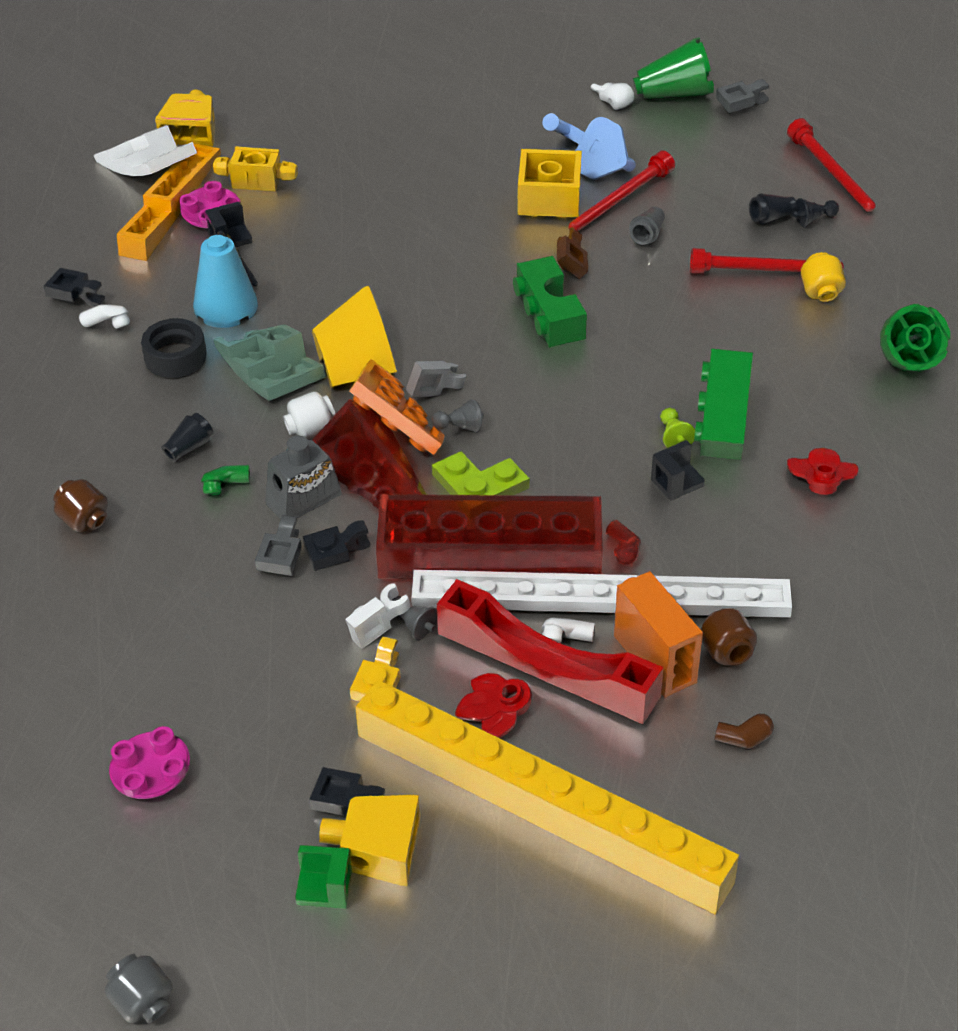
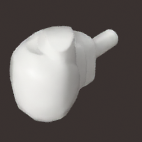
M608 82L603 86L595 83L591 85V90L599 93L600 100L611 104L614 110L624 109L634 101V92L627 83L613 84Z

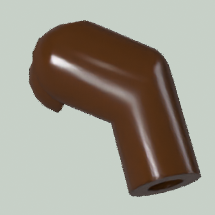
M763 713L752 716L739 726L719 721L714 741L752 749L772 734L774 724L772 719Z

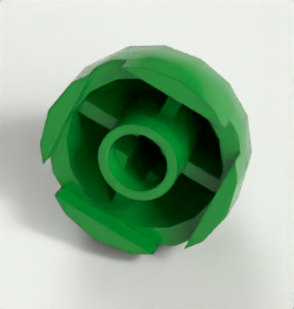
M911 304L898 309L884 322L880 332V346L884 357L892 366L903 371L921 372L937 366L946 357L948 352L946 349L948 340H950V329L946 319L938 310L932 307L927 308L920 304Z

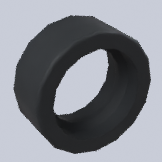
M170 318L158 321L149 326L142 335L141 346L145 364L156 375L165 378L186 376L198 370L206 360L207 351L204 334L201 327L193 321L183 318ZM172 343L191 345L183 351L175 353L157 351L161 347Z

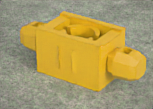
M235 146L231 159L229 157H218L213 163L215 174L225 177L230 175L233 189L276 192L280 179L282 181H293L298 175L296 164L287 161L280 162L279 149Z

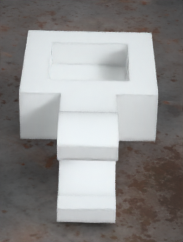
M394 583L387 585L382 590L380 601L376 597L365 605L356 608L345 619L352 640L361 649L392 628L390 620L404 614L411 607L407 595L402 596L399 600L392 601V599L399 595L397 586Z

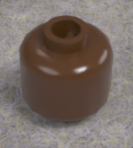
M68 480L59 487L54 495V512L56 516L76 532L82 533L90 528L96 530L107 519V497L87 480Z
M727 608L715 611L702 624V643L718 664L724 666L740 665L752 656L757 644V634L739 610Z

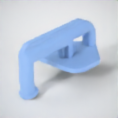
M553 113L547 114L543 118V127L547 131H555L579 144L575 151H582L581 174L596 180L619 170L631 172L635 169V161L628 157L623 129L615 122L605 117H598L591 121L584 132L559 119Z

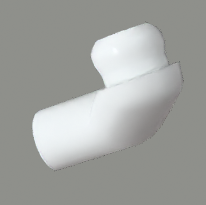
M98 305L79 315L81 324L86 328L112 319V324L115 328H121L130 323V319L127 316L128 311L123 306Z
M549 618L543 623L541 628L543 630L542 635L558 643L562 642V638L593 642L596 624L573 619Z

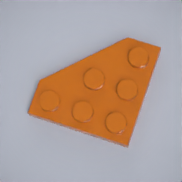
M370 359L349 391L354 395V401L366 410L372 408L380 414L382 422L394 431L400 429L410 437L409 442L421 452L429 451L434 455L442 445L445 435L435 426L430 429L428 426L429 422L426 419L428 415L414 398L409 397L406 400L404 397L405 393L402 390L404 388L402 383Z

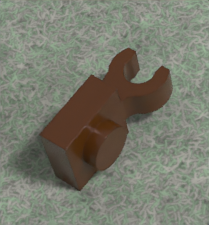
M571 227L568 237L566 235L564 237L560 236L557 240V262L564 271L571 272L580 279L588 273V252L581 248L582 234Z

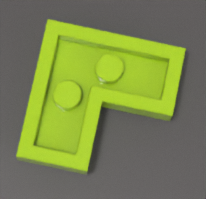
M460 451L432 464V475L470 517L530 488V478L511 458L480 471Z

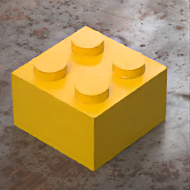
M521 149L518 176V215H528L531 217H578L582 151Z

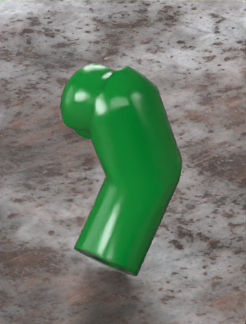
M249 465L222 466L205 473L201 479L203 493L205 495H219L222 492L221 484L250 483Z

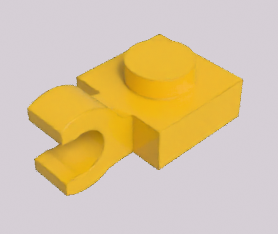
M383 636L377 648L375 661H362L350 688L351 699L360 701L377 680L397 688L401 678L400 669L394 667L399 656V652L394 651L398 640Z

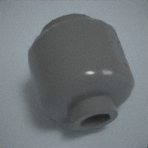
M130 954L120 960L107 973L106 978L109 981L105 988V994L128 1023L139 1022L143 1019L148 1024L152 1023L170 1007L166 1000L173 990V984L151 956L137 957L135 954Z

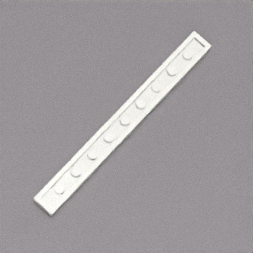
M414 570L411 601L412 606L437 608L439 600L454 581L458 579L489 592L507 610L615 613L617 585L623 583L628 578L639 575ZM655 576L688 615H710L721 609L734 608L742 612L744 616L791 618L790 579Z

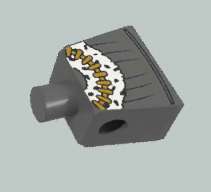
M293 436L287 441V450L271 458L268 462L265 501L266 505L280 519L283 515L299 518L342 495L332 460L313 440H308L304 436Z

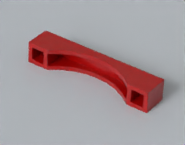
M456 579L437 603L439 635L636 722L644 724L661 698L664 667L629 652L616 654L593 653L558 643L521 622L489 592Z

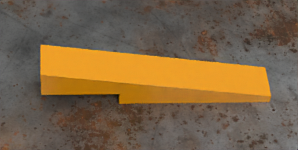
M194 144L197 151L196 154L174 163L143 194L144 206L117 233L119 256L143 261L149 259L181 213V196L189 194L200 186L213 167L214 160L220 157L221 148Z

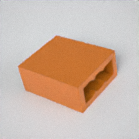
M651 571L637 577L628 578L623 583L617 585L614 637L626 652L664 667L661 690L664 698L696 684L703 636L701 629Z

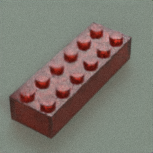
M380 494L376 541L378 578L413 579L414 570L602 574L601 496Z

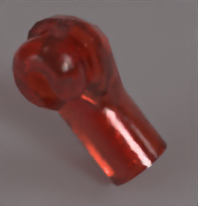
M613 520L607 526L606 534L618 543L617 548L614 549L616 559L623 565L632 564L639 557L641 540L620 521Z

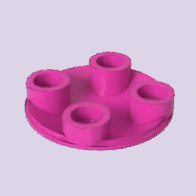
M209 181L204 184V187L181 196L180 212L188 223L197 227L207 228L205 210L240 202V199L232 191L222 188L220 182Z
M165 726L157 727L152 732L142 733L129 740L117 742L111 749L112 759L109 766V775L112 784L120 793L136 799L155 798L171 791L184 779L190 765V754L185 743L174 735L172 729Z

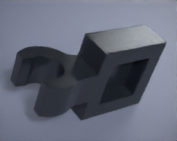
M59 268L43 286L47 297L74 302L77 297H80L88 305L96 307L105 300L104 295L96 294L102 286L101 282L89 280L87 273Z
M364 520L351 523L342 533L335 526L302 536L304 547L314 571L349 561L348 552L364 550L371 546L366 535L369 532Z
M322 767L309 801L311 810L347 816L349 802L352 798L358 796H384L385 789L375 785H363L361 774Z

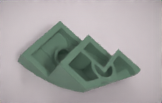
M285 324L263 330L245 332L244 339L229 342L224 340L223 336L213 339L216 349L232 370L251 389L268 401L326 377L324 365L306 357L302 333Z

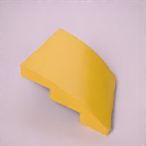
M369 286L363 287L312 329L319 361H324L331 389L354 384L370 359L392 375L397 373L384 325Z

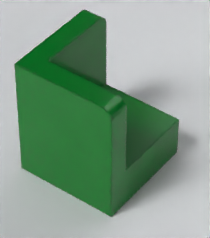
M300 845L298 849L300 874L295 895L296 904L346 909L352 876L350 848Z

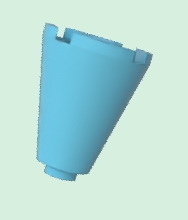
M213 235L201 245L193 301L196 317L200 316L203 318L204 324L216 328H229L240 325V319L246 316L250 319L255 315L258 308L256 293L236 247L230 238L222 235Z

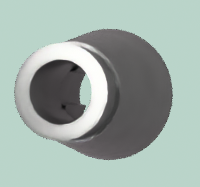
M651 207L631 221L629 227L630 236L636 243L641 245L651 244L658 238L665 219L663 210L659 207Z

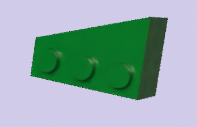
M711 349L710 362L703 361L701 382H708L707 392H699L697 412H704L703 422L696 421L694 442L701 443L700 456L742 460L753 358L752 352Z

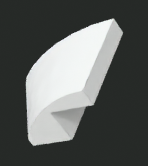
M166 125L123 142L113 148L94 154L97 163L114 172L130 176H144L196 154L197 151L193 142L177 147L170 129Z

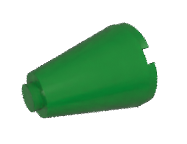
M699 37L692 39L637 70V77L633 78L636 94H642L644 99L699 96L714 93L713 80L708 81L707 79L711 71L709 60Z

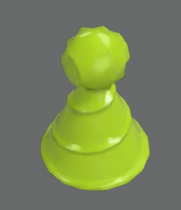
M665 408L661 412L660 418L663 424L666 425L663 435V443L666 448L685 440L692 445L695 428L687 422L680 421L675 408Z

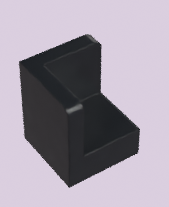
M240 202L205 210L209 237L221 230L231 236L235 247L252 243V236L244 223L243 207Z
M687 440L653 454L651 480L670 501L700 489L705 484V479L690 464L692 445Z

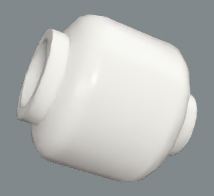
M315 391L290 400L287 404L288 414L283 416L290 435L296 433L299 436L306 437L308 440H313L330 433L333 429V422L337 421L336 413L327 395L322 397L320 393Z

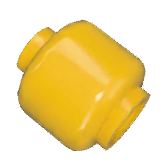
M826 252L811 255L801 268L804 290L811 299H819L822 302L832 301L846 286V278L840 260Z

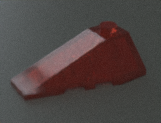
M349 399L312 439L332 460L339 482L347 486L348 490L370 501L374 507L401 525L408 527L431 503L393 431L382 422L381 415L372 408L366 410L354 400Z

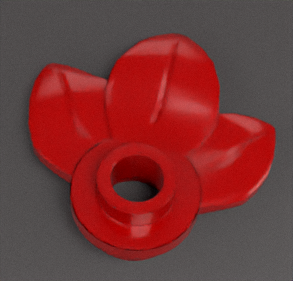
M815 448L809 452L808 458H789L787 460V467L793 475L805 478L812 492L823 495L835 493L842 481L855 478L859 470L855 463L841 462L839 454L828 448Z
M494 673L482 674L471 680L474 692L467 694L461 699L457 705L455 716L462 720L482 721L483 731L501 738L514 729L517 717L527 712L531 704L532 692L528 684L523 680H506L499 674Z

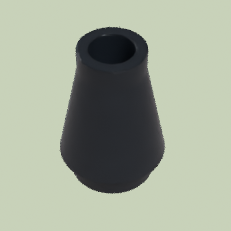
M760 193L753 197L749 203L751 219L760 224L792 215L793 211H797V202L792 196L784 197Z
M194 413L192 416L186 415L161 448L170 460L176 462L182 456L210 441L209 437L214 433L213 428L199 413Z

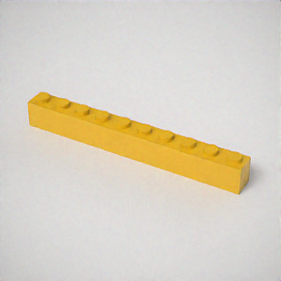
M377 680L355 706L359 737L714 915L717 914L735 884L739 854L393 686Z

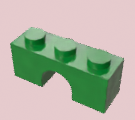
M548 256L517 263V277L513 278L515 294L522 297L526 314L528 316L532 315L537 334L539 336L543 335L549 348L586 339L587 313L576 294L563 296L564 274L555 258Z

